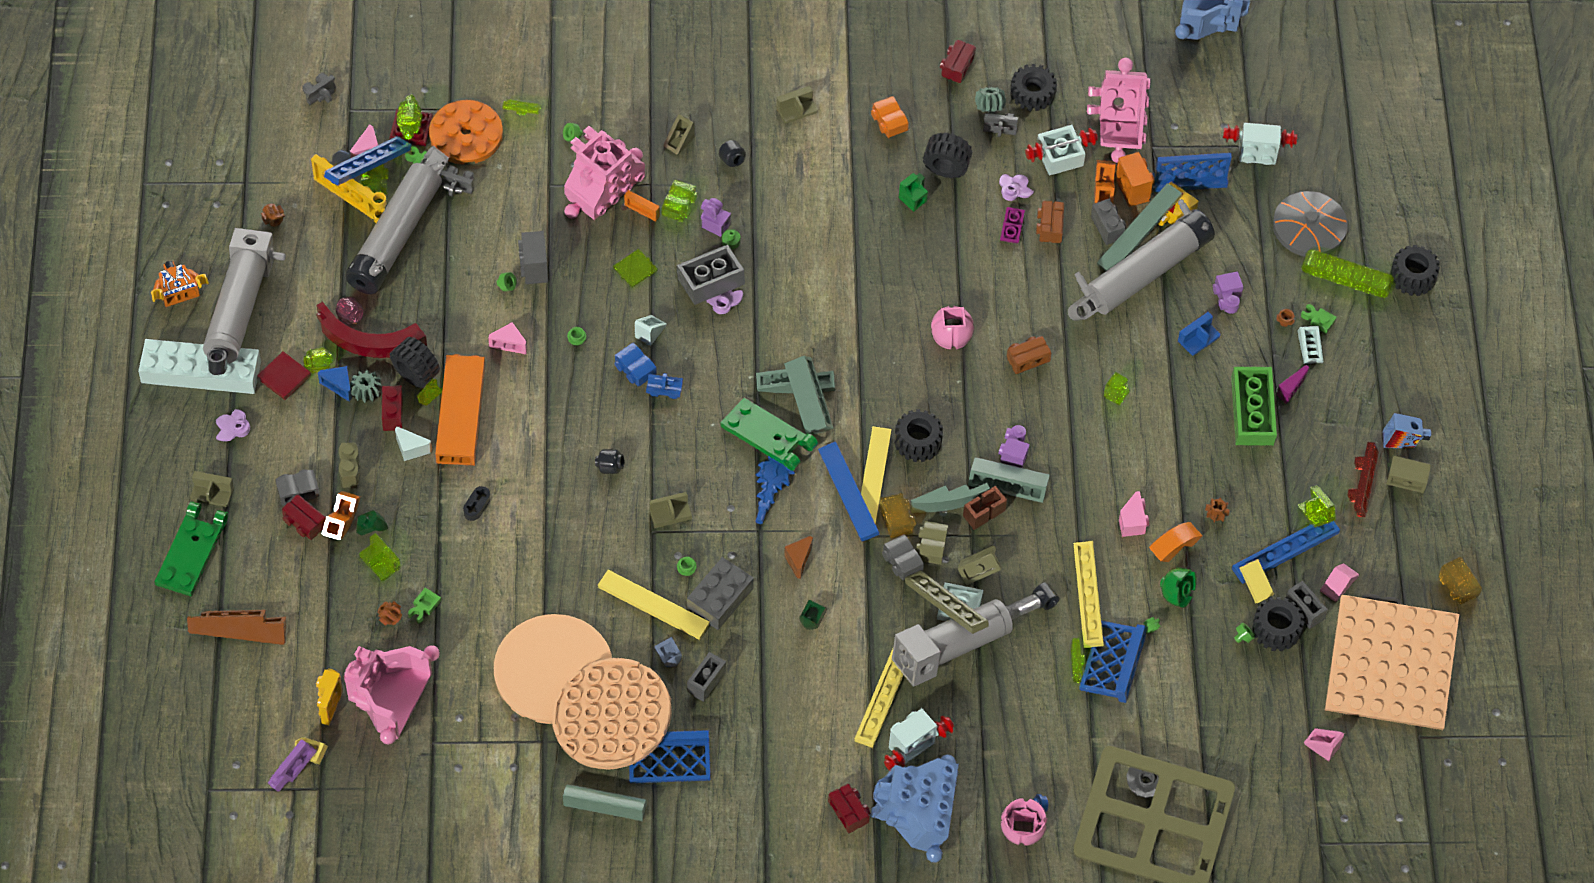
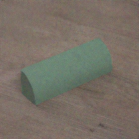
M804 355L784 363L806 434H819L834 429L812 358Z
M975 457L968 486L979 487L987 483L990 489L996 486L1003 494L1043 503L1050 475Z
M569 784L566 785L563 793L564 806L643 821L647 805L646 799Z

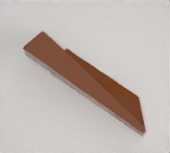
M266 610L202 612L201 616L187 617L188 632L192 634L280 645L285 643L286 617L266 618Z

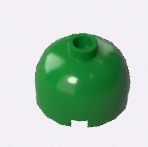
M1174 568L1162 577L1160 587L1162 595L1168 603L1182 608L1190 603L1192 599L1189 596L1191 590L1195 591L1197 579L1195 572L1185 568Z

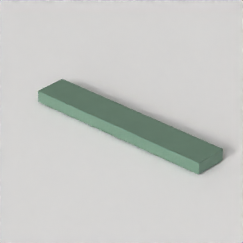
M1167 183L1100 258L1097 266L1106 272L1129 256L1182 197V193Z

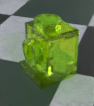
M1115 372L1105 385L1103 397L1120 406L1130 392L1127 387L1128 379Z

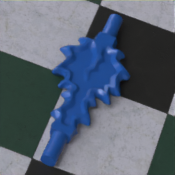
M768 456V461L758 464L761 470L756 474V476L760 477L756 482L764 483L761 486L763 488L762 491L757 494V497L761 498V501L758 502L759 511L755 520L758 524H763L766 512L769 511L771 504L775 503L774 494L778 493L777 488L782 490V485L789 486V475L795 474L794 471L789 470L770 456Z

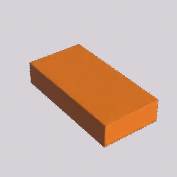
M629 190L625 193V206L654 221L658 220L660 217V206Z

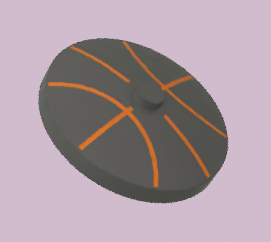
M1311 191L1298 192L1286 197L1276 208L1273 218V229L1279 242L1289 251L1305 257H1320L1335 251L1343 243L1348 227L1346 214L1335 200L1327 195Z

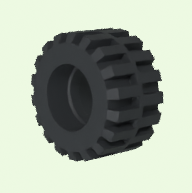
M937 133L929 138L923 155V163L926 168L938 176L959 178L967 172L973 150L971 145L961 137L949 133Z
M1413 245V247L1406 246L1405 249L1401 248L1396 253L1390 270V278H1392V284H1396L1395 288L1397 290L1401 289L1402 293L1405 294L1407 292L1410 296H1413V294L1420 296L1421 293L1426 294L1428 290L1431 291L1440 270L1439 260H1436L1437 256L1431 254L1432 251L1430 249L1426 250L1424 246L1420 248L1417 245ZM1414 267L1421 270L1423 273H1412L1407 268Z
M407 337L390 352V359L397 372L407 382L418 388H423L440 371L439 363L434 354L427 346L415 338Z
M916 409V412L908 411V415L904 413L902 418L898 419L895 427L894 444L896 450H899V454L901 456L905 455V459L909 460L911 458L913 462H917V460L925 462L926 458L931 460L933 455L936 456L942 446L943 426L940 424L939 418L935 419L936 415L933 413L930 415L928 414L929 411L924 410V412H920V409ZM913 432H922L926 434L928 438L923 440H916L912 438L910 434Z
M1276 597V600L1269 598L1268 602L1263 601L1261 606H1258L1254 616L1253 634L1255 638H1258L1257 642L1259 644L1263 643V647L1266 649L1268 647L1272 648L1271 651H1276V649L1284 651L1285 647L1290 649L1292 644L1295 646L1301 636L1304 626V615L1300 614V607L1296 608V603L1288 602L1289 599L1287 598L1281 600V597ZM1278 619L1285 622L1288 627L1276 629L1268 621Z

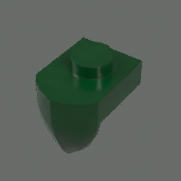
M374 510L361 514L357 518L356 533L361 536L373 531L383 532L389 528L383 516Z
M808 600L799 616L803 627L806 630L817 629L827 608Z

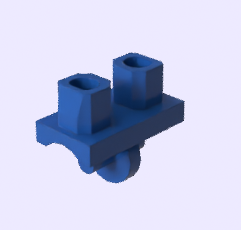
M663 373V376L649 374L646 393L656 397L664 395L677 399L681 395L683 378L668 377L667 373Z

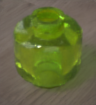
M324 347L308 350L303 357L304 367L312 374L318 373L320 370L329 369L330 364L333 363L332 354L328 353Z

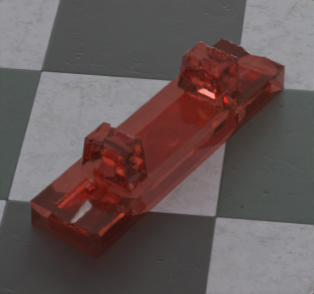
M1367 442L1365 456L1355 457L1354 461L1356 469L1361 470L1358 489H1349L1347 496L1349 501L1355 502L1354 508L1357 511L1358 517H1366L1379 454L1375 442Z

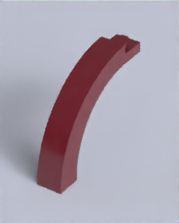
M323 301L316 305V316L321 323L324 335L334 344L351 353L372 358H390V352L407 337L415 338L427 346L426 335L416 323L392 333H365L354 330L339 321Z

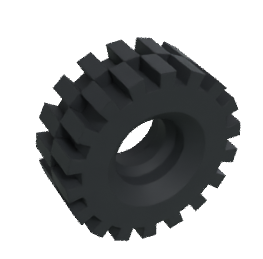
M1028 64L1024 65V69L1022 67L1018 68V72L1015 71L1011 81L1010 94H1012V100L1015 99L1016 105L1021 104L1020 108L1022 109L1028 107V111H1032V108H1035V111H1039L1040 107L1043 110L1046 109L1047 105L1050 106L1055 99L1057 80L1054 78V73H1049V68L1043 69V65L1036 67V64H1032L1031 67ZM1034 85L1039 87L1040 90L1032 92L1026 87Z

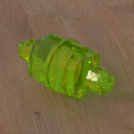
M407 95L405 101L400 102L396 115L398 127L405 139H411L421 126L422 110L414 95Z

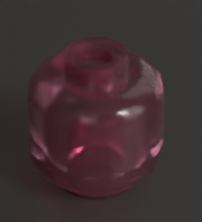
M350 296L342 298L337 302L335 312L344 323L356 324L363 318L364 308L355 298Z

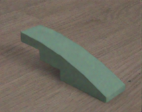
M786 369L756 373L758 391L793 393ZM834 371L816 373L822 392L836 391Z
M985 483L969 490L965 484L948 491L947 487L943 486L911 500L910 510L912 513L961 508L978 496L981 499V494L990 490V487Z

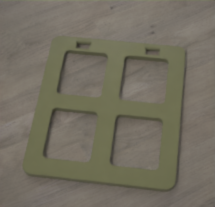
M1107 746L1102 751L1073 853L1077 858L1160 883H1208L1234 795L1235 785L1233 782L1114 746ZM1119 763L1158 775L1159 780L1150 808H1143L1106 796L1115 764ZM1174 781H1180L1217 793L1209 825L1204 826L1165 814L1164 810ZM1219 802L1226 803L1223 814L1216 812ZM1100 813H1107L1144 825V831L1135 858L1126 857L1091 845ZM1159 830L1185 836L1203 843L1196 872L1193 876L1150 863ZM1202 860L1209 861L1206 872L1200 869Z

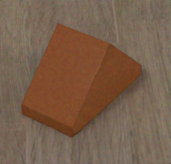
M811 536L785 546L784 556L795 576L801 579L813 547V537Z

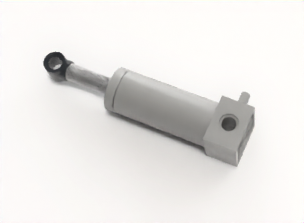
M1042 583L1034 589L1032 595L1006 607L997 599L985 603L973 610L988 620L989 627L974 634L970 633L953 619L926 631L919 624L895 634L892 661L914 687L936 677L939 665L1011 633L1012 619L1037 608L1043 607L1045 610H1049L1057 605L1060 597L1048 583Z

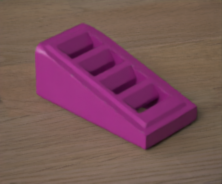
M1307 365L1279 384L1277 396L1285 404L1290 401L1306 379L1309 370Z

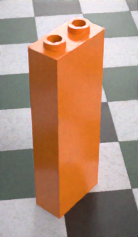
M446 355L435 452L437 464L475 466L485 375L484 357L477 355Z

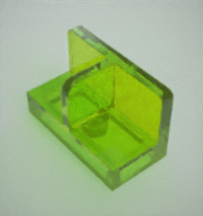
M1318 485L1310 487L1311 499L1298 504V509L1314 527L1336 521L1335 505Z
M375 533L369 537L370 545L359 553V557L381 581H384L401 569L400 559Z

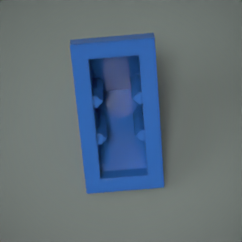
M347 366L320 370L318 372L320 384L350 402L352 397Z

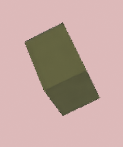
M678 114L663 146L679 155L695 138V123L682 114Z

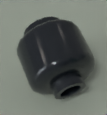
M729 140L720 147L719 157L727 166L736 167L744 162L746 152L737 141Z
M602 449L599 455L595 457V466L599 468L602 474H618L625 465L624 455L618 449Z

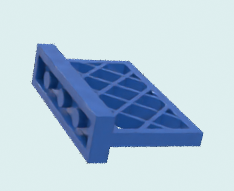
M1231 153L1158 157L1155 173H1153L1154 191L1160 192L1170 182H1173L1183 190L1226 188L1228 186L1227 176L1232 158Z
M1101 621L1102 629L1103 627L1109 628L1114 633L1106 637L1103 636V643L1108 648L1105 652L1099 654L1096 650L1097 647H1091L1079 689L1081 691L1116 697L1119 702L1126 703L1146 638L1145 626L1137 624V627ZM1124 632L1132 633L1131 638L1125 641L1122 640L1120 634ZM1117 637L1120 643L1111 648L1107 641ZM1124 647L1127 651L1126 654L1118 658L1114 651ZM1112 654L1115 660L1106 665L1102 658ZM1100 660L1103 667L1094 671L1091 667L1092 663ZM1119 664L1122 668L1121 671L1113 675L1109 668ZM1106 670L1111 677L1101 681L1097 675ZM1092 677H1095L1098 682L1094 686L1086 685V681ZM1114 681L1116 689L1115 691L1108 690L1104 685Z
M709 730L666 732L663 740L657 746L662 747L666 753L660 759L653 753L649 754L657 762L650 770L642 763L645 758L638 761L634 766L633 764L629 765L630 783L710 781ZM696 746H705V753L700 758L692 752ZM676 747H683L687 751L680 759L672 753ZM688 754L697 760L691 768L682 762ZM668 755H671L677 761L670 769L662 763ZM700 763L706 768V775H696L692 770ZM659 764L667 771L662 777H657L652 772ZM679 764L687 770L683 776H677L672 772ZM639 765L647 771L643 777L634 778L633 771Z

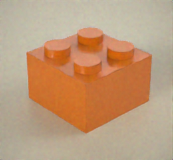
M1139 152L1119 157L1115 179L1128 206L1132 207L1149 202L1154 177L1147 169L1145 158H1142Z

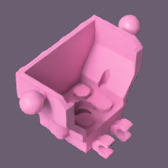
M1122 58L1119 61L1118 67L1120 71L1105 70L1101 87H1089L1088 89L1089 96H1101L1100 105H1087V114H1099L1100 145L1115 147L1111 154V158L1115 163H1118L1119 157L1126 156L1123 148L1142 149V144H1145L1146 133H1143V126L1147 125L1145 107L1148 108L1149 97L1147 96L1146 89L1150 88V78H1147L1146 73L1129 72L1133 67V62L1129 58ZM1121 97L1124 99L1123 104L1115 105L1114 100Z
M588 126L583 130L586 133L584 138L589 141L588 143L584 144L577 137L571 141V144H573L571 149L576 152L574 168L564 185L565 195L573 203L567 205L564 210L565 215L570 219L578 216L579 209L593 220L604 215L611 205L616 204L623 194L628 190L630 191L633 185L641 182L645 177V164L641 161L643 154L640 149L632 148L628 151L625 143L621 140H614L603 130L597 133L592 127Z
M358 646L355 652L357 660L349 663L344 675L348 700L356 703V706L360 709L367 711L375 728L381 733L380 739L383 743L392 744L400 737L432 675L431 662L439 657V650L436 646H427L424 652L411 646L388 652L380 650L373 652L365 648L361 649Z

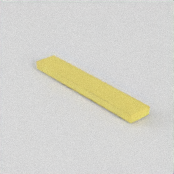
M872 427L861 491L863 500L875 525L892 430L880 427Z
M1093 541L1073 543L1084 648L1104 646Z
M607 570L598 584V588L699 640L710 625L709 621L610 570Z
M893 649L855 737V742L872 748L876 743L904 676L892 661Z

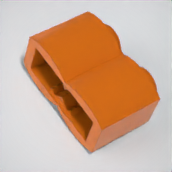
M893 96L873 103L871 114L873 119L879 122L882 134L885 133L889 138L908 131V120Z

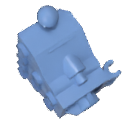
M1184 0L1180 25L1176 28L1175 34L1180 39L1198 40L1214 32H1225L1226 30L1237 32L1240 17L1248 14L1250 0Z
M945 755L941 759L937 758L919 767H900L895 765L876 784L873 799H875L877 805L871 809L870 817L873 818L875 816L877 819L885 820L889 826L895 827L912 848L927 851L926 856L929 861H940L942 850L939 847L948 838L959 764H956L953 756Z

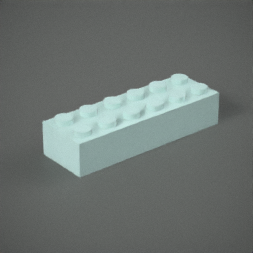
M145 339L138 372L141 383L255 394L261 359L259 350L241 348L238 358L234 362L227 364V371L224 374L213 375L208 370L207 356L204 354L203 344Z

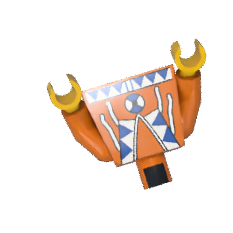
M167 261L163 265L165 270L159 272V279L155 281L154 288L151 291L152 300L155 302L157 299L164 300L165 307L196 298L200 296L198 287L202 288V285L209 284L206 274L199 275L193 270L187 269L185 265L175 266L173 261Z

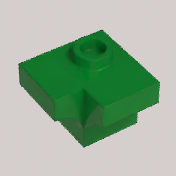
M912 173L900 182L899 199L913 212L924 205L928 198V191L924 188L925 177L920 173L917 175Z

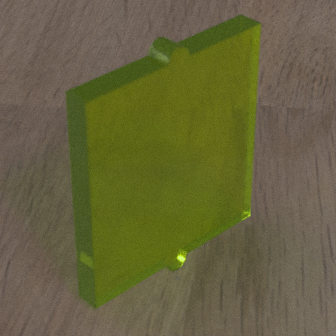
M639 249L613 265L614 270L621 276V279H624L632 288L658 271L657 267L650 261V258L646 257Z

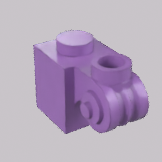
M705 199L701 205V209L704 210L701 215L702 228L722 237L731 224V213L722 209L723 204L718 199Z
M1238 272L1216 276L1213 292L1215 295H1218L1220 310H1225L1230 314L1236 313L1240 303L1238 297H1241L1243 285Z
M1017 425L1012 427V429L1007 428L1005 434L1006 443L1001 444L998 453L1001 455V463L1023 468L1029 451V444L1024 443L1026 429L1023 426Z

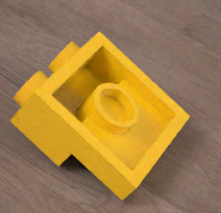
M333 669L324 670L323 675L318 677L316 687L319 690L317 701L319 716L321 717L322 724L328 726L343 693L340 673Z

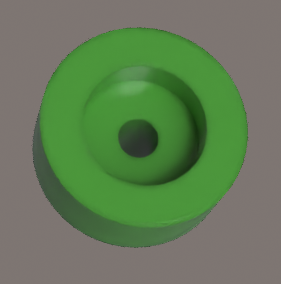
M567 123L565 125L563 137L566 141H572L575 137L579 138L582 136V130H580L577 124Z
M731 229L723 233V246L728 245L730 249H735L740 245L741 237L739 232Z
M511 272L500 274L497 286L505 292L514 290L516 287L515 275Z
M1241 623L1236 627L1238 634L1234 639L1238 643L1242 640L1249 643L1255 638V635L1246 624Z

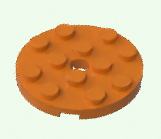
M460 100L445 105L434 115L429 127L431 145L448 157L449 162L464 164V162L475 161V163L486 160L497 151L502 142L503 128L498 114L488 105L479 101ZM470 129L471 131L469 134L461 133V130Z

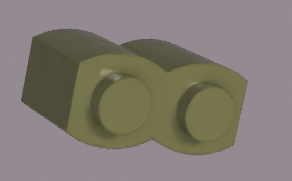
M341 443L339 447L341 485L343 488H357L360 482L358 469L360 459L357 444Z
M925 521L924 527L920 526L918 538H922V541L917 543L916 552L923 562L942 564L948 525Z

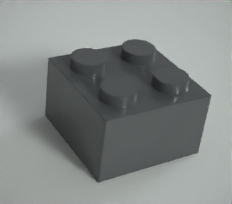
M544 231L521 233L522 240H518L521 277H525L526 284L548 283Z

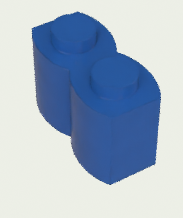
M631 343L615 355L614 364L620 372L626 373L627 379L632 384L635 383L637 386H641L648 381L649 374H657L654 363L634 343Z

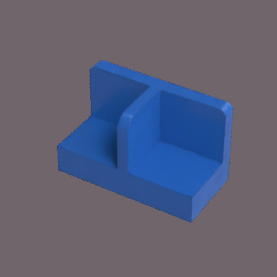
M1209 312L1202 315L1179 333L1178 342L1192 356L1220 338V333L1211 325L1213 316Z

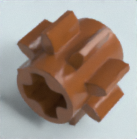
M273 203L266 205L261 213L264 224L270 223L273 227L280 225L283 222V217H285L281 205L276 207Z
M1221 498L1211 499L1210 504H1206L1205 510L1208 511L1206 517H1210L1213 522L1220 520L1223 522L1225 516H1228L1230 512L1227 509L1228 502L1225 503Z
M395 601L392 603L384 602L378 609L379 621L385 626L398 623L402 617L401 606Z

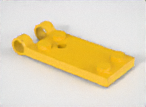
M315 154L311 158L314 180L377 223L379 218L376 216L382 214L387 205L385 194L382 192L373 193L369 187L361 185L354 179L340 185L333 184L324 177L326 170L334 166L326 158H321ZM376 199L383 200L381 203L374 202Z

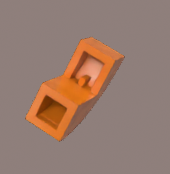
M1097 160L1094 204L1110 199L1113 204L1116 166L1114 161Z
M344 491L338 493L334 512L326 516L322 535L341 540L351 526L361 496Z
M1191 522L1182 523L1159 537L1149 548L1161 562H1170L1184 546L1193 547L1202 537V534Z

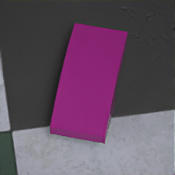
M1006 207L1000 241L1019 243L1025 210Z

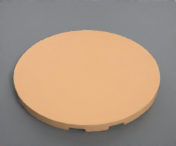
M560 614L537 616L516 626L503 639L494 660V679L500 696L513 711L522 717L536 720V722L552 724V711L559 690H562L567 683V680L578 670L581 671L593 662L610 659L612 655L605 639L588 623L575 617Z
M624 658L599 660L591 663L590 666L585 667L581 671L575 672L567 680L562 690H559L552 711L554 733L563 750L571 758L585 766L597 769L626 767L648 756L663 740L671 721V699L665 684L656 672L640 664V662Z

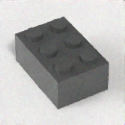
M728 245L677 265L678 280L694 305L745 285L744 269Z
M722 557L688 596L687 610L709 621L712 627L719 630L753 590L754 577Z

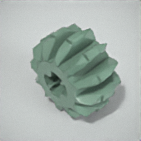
M985 87V89H979L976 92L975 102L977 109L983 112H996L1005 107L1006 97L1004 90L998 87Z
M366 370L362 374L359 371L358 376L353 375L352 381H350L352 396H355L357 401L363 399L365 403L367 399H370L373 402L374 397H379L380 391H382L381 378L377 377L375 372L369 374V371Z

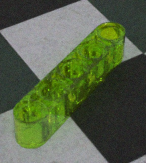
M1308 250L1301 266L1302 271L1307 274L1381 298L1388 297L1394 282V278L1387 273L1316 250Z

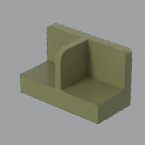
M811 86L778 96L776 100V108L785 124L818 112L813 101Z
M1393 456L1386 484L1424 493L1431 465Z
M194 471L192 477L194 487L190 499L196 502L228 507L234 489L232 478Z
M687 492L649 501V512L654 528L692 519Z
M995 545L960 561L957 569L966 585L1001 570L1002 566L995 555Z

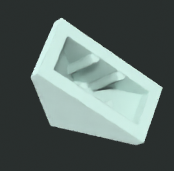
M652 315L637 319L635 321V337L651 346L667 324Z
M396 427V440L404 461L431 453V440Z

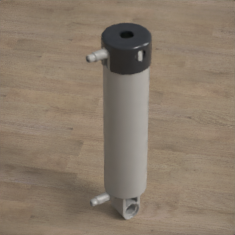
M432 146L427 151L420 163L411 165L359 253L354 257L345 272L347 282L359 292L370 295L378 292L390 268L440 187L442 179L439 174L446 165L448 157L435 146Z
M1183 199L1179 200L1178 204L1184 216L1098 278L1087 284L1080 272L1075 273L1076 280L1085 296L1069 307V317L1074 321L1089 318L1097 311L1104 315L1109 313L1194 251L1199 250L1213 240L1215 231L1211 221L1203 212L1197 209L1190 211ZM1078 308L1081 309V315L1078 314Z

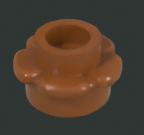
M1290 309L1281 310L1276 317L1280 325L1285 327L1291 326L1295 322L1294 313Z

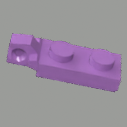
M301 739L276 770L268 784L279 792L289 781H294L317 750Z

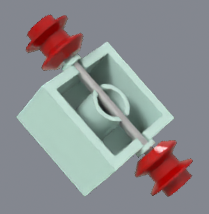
M1244 123L1243 129L1240 131L1237 125L1234 128H1230L1228 124L1227 128L1224 127L1223 138L1226 139V142L1229 139H1233L1234 143H1236L1240 138L1239 162L1275 165L1280 144L1283 148L1286 144H1289L1292 148L1297 143V134H1294V130L1291 133H1287L1286 129H1284L1280 136L1281 126Z
M1072 125L1038 134L1035 147H1031L1030 144L1027 145L1025 154L1031 162H1034L1037 157L1039 160H1042L1049 175L1082 167L1085 159L1082 145L1085 148L1088 147V143L1094 146L1098 140L1095 130L1088 128V132L1085 133L1084 130H1081L1077 137Z
M920 709L917 712L913 711L902 723L898 722L893 725L890 730L889 749L892 751V756L885 755L884 761L887 769L890 771L895 765L905 767L907 762L933 745L936 736L946 738L947 731L953 733L954 724L949 717L941 716L940 722L933 721L923 709Z

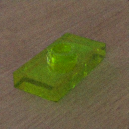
M506 99L502 106V109L516 111V114L527 115V113L539 114L542 108L541 104Z
M1073 638L1070 647L1073 681L1081 682L1082 666H1085V655L1081 654L1080 638Z

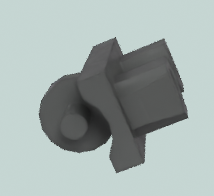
M322 72L316 77V85L313 86L310 82H307L302 86L309 105L316 101L321 102L325 100L328 103L332 101L331 95L335 93L334 89H336L335 77L332 74L327 76Z
M993 111L988 114L985 113L983 131L998 133L997 137H1001V134L1016 135L1018 117L1010 113L1005 116L998 115Z
M448 166L446 171H441V185L444 186V189L449 190V196L454 197L456 193L462 194V192L472 194L474 190V173L465 171L463 176L457 175L458 169L453 166Z

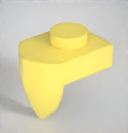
M305 737L296 740L295 746L302 739L317 750L309 762L320 765L328 746Z

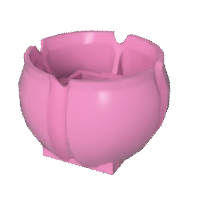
M947 306L941 308L931 322L932 335L936 343L950 350L953 346L956 349L964 347L974 332L973 319L964 307L954 306L950 308ZM959 319L962 325L945 326L944 320Z
M1023 798L1014 800L1002 813V831L1006 838L1016 845L1023 843L1025 846L1034 844L1046 832L1047 817L1044 809L1032 799H1029L1027 802ZM1014 821L1033 822V832L1013 831Z

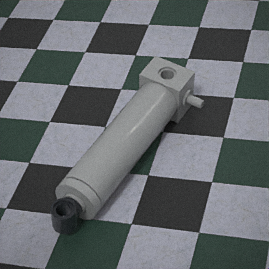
M235 228L229 245L230 263L203 344V351L207 356L208 370L213 375L224 374L227 371V364L234 362L238 358L262 278L269 277L274 260H285V253L274 252L273 238L270 232Z

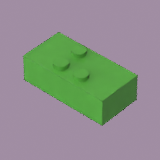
M1234 367L1231 383L1236 445H1274L1277 431L1272 367Z

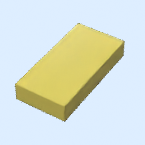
M1258 559L1240 567L1255 603H1259L1274 595Z

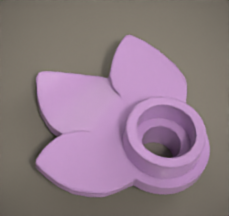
M1004 174L999 180V184L1002 187V196L1008 201H1013L1017 197L1028 198L1033 194V191L1027 188L1028 178L1024 175H1016L1012 178Z
M730 290L706 301L713 306V310L716 313L726 314L731 310V307L741 302L743 292L742 290L734 292Z
M235 409L231 415H222L216 419V424L221 429L216 436V439L219 441H231L236 436L245 437L250 431V424L246 420L245 413L241 410Z

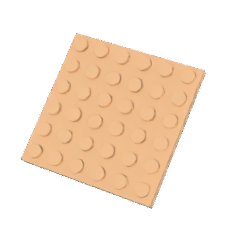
M1341 595L1325 710L1443 730L1459 614Z

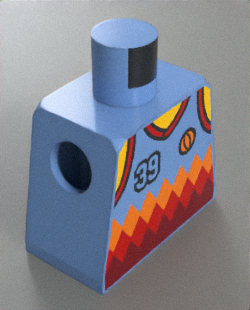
M1396 413L1393 414L1382 431L1384 448H1415L1420 440L1429 441L1431 437V430L1423 429L1420 418Z

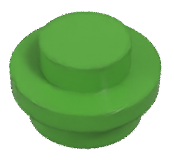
M574 327L568 332V341L573 345H581L586 341V332L580 327Z
M683 557L677 563L678 572L684 576H690L696 571V562L691 557Z
M1152 617L1144 621L1146 633L1150 634L1161 627L1159 624L1160 620Z

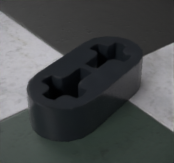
M479 486L475 488L463 507L464 517L467 520H477L490 502V491L487 487ZM485 494V497L482 496L478 501V495ZM474 506H475V511H476V512H472V513L470 514V513H469V510H473V508H474Z

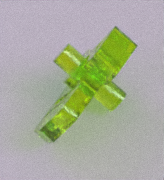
M432 379L417 395L419 403L427 406L442 393L443 388L438 387L437 379Z

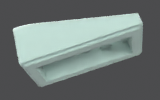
M1319 326L1300 327L1298 329V338L1304 364L1323 363ZM1305 335H1313V338H1306ZM1306 342H1314V344L1307 345ZM1316 348V351H1307V349ZM1308 355H1317L1318 358H1308Z

